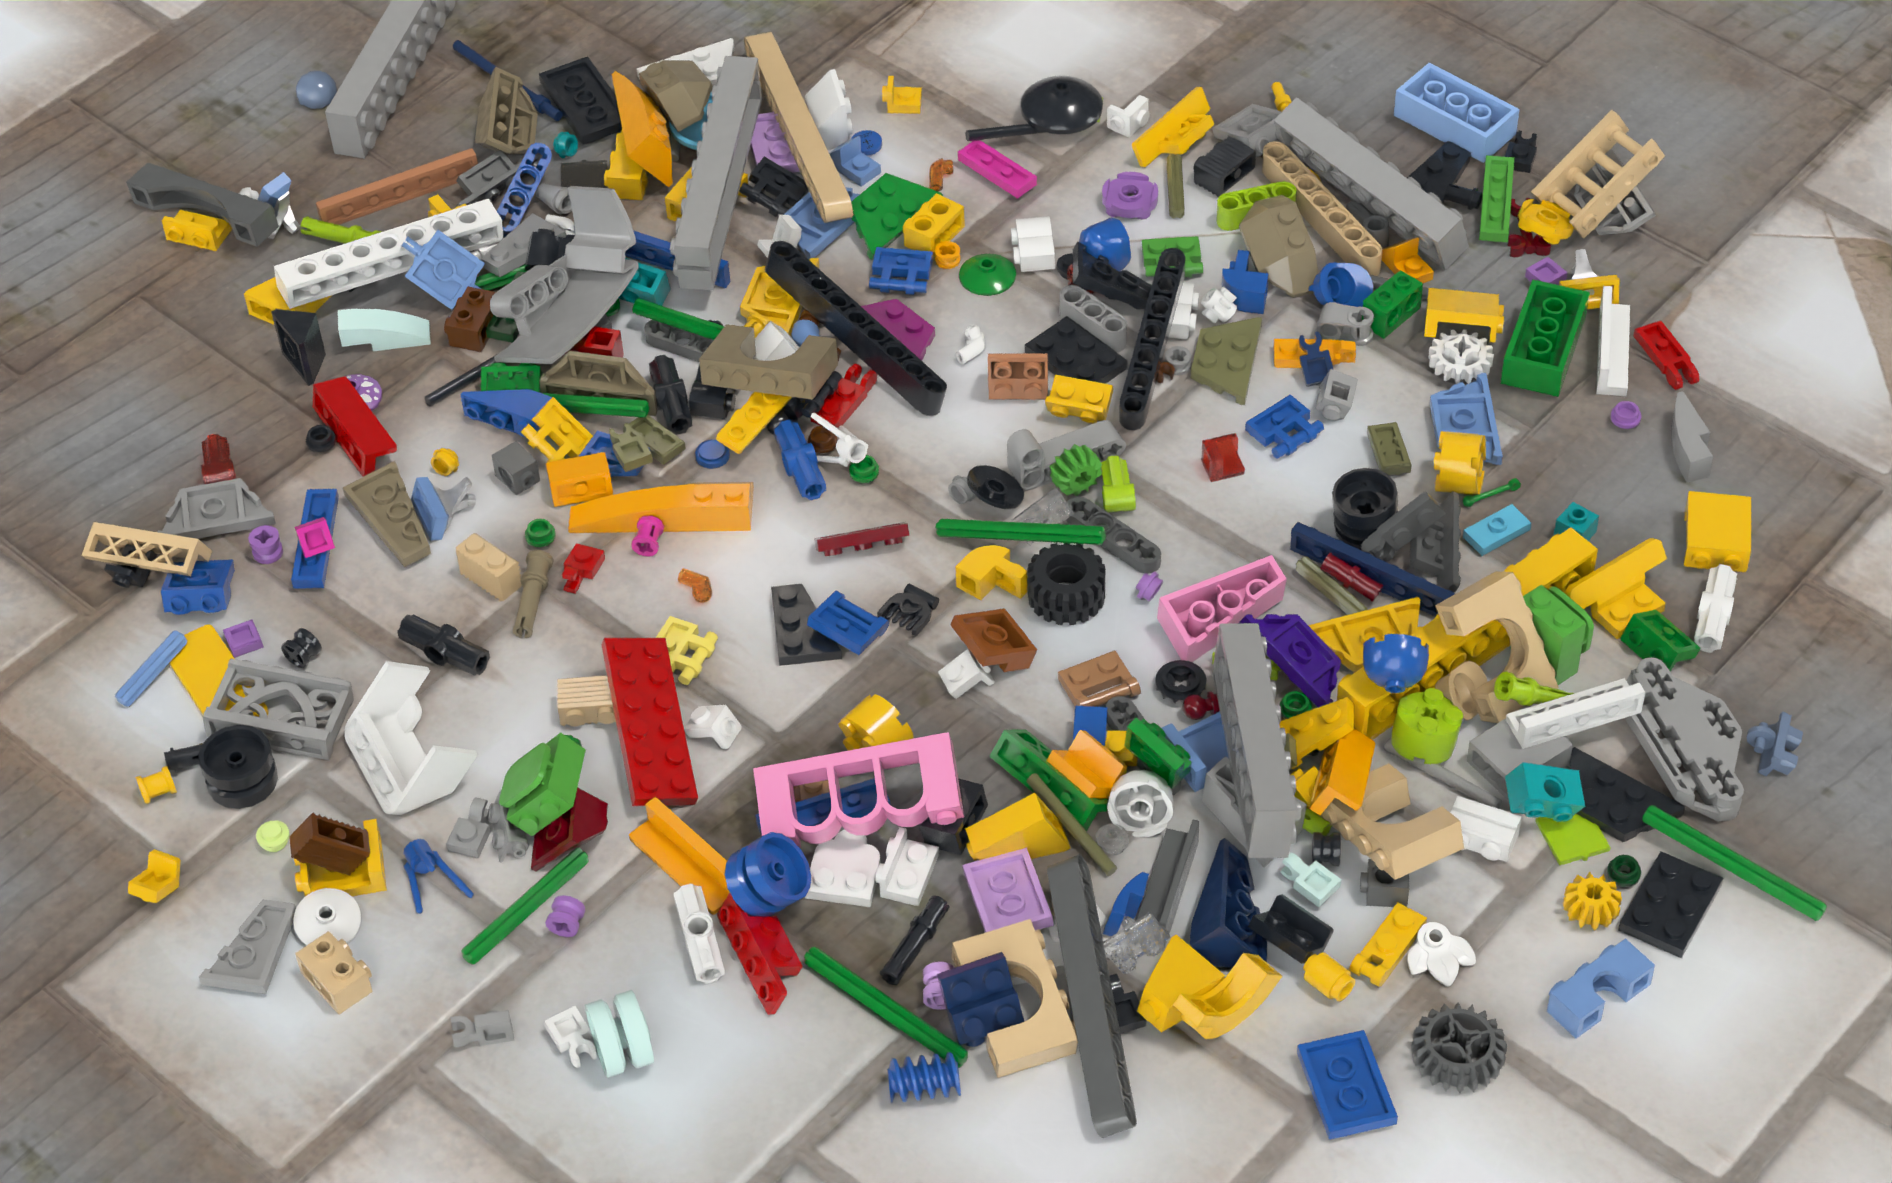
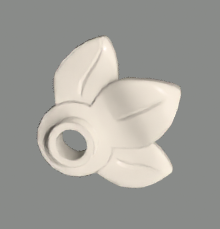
M1429 922L1419 929L1417 943L1409 950L1407 962L1412 975L1429 970L1436 980L1446 987H1450L1458 974L1459 965L1473 966L1476 963V957L1472 947L1465 939L1451 935L1449 930L1440 923ZM1434 933L1440 937V941L1433 942L1430 939L1429 934Z

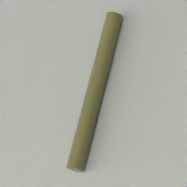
M1036 773L1032 774L1026 781L1102 871L1107 876L1115 873L1117 866Z

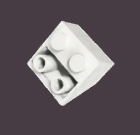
M835 69L829 70L805 95V103L827 150L835 149L849 141V135L853 134L851 119L847 118V114L851 113L849 97L844 98L846 96L843 79L838 80Z

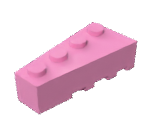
M1270 555L1160 597L1157 619L1181 660L1193 662L1216 646L1220 624H1238L1247 614H1252L1253 618L1256 619L1282 601L1286 577L1274 557Z

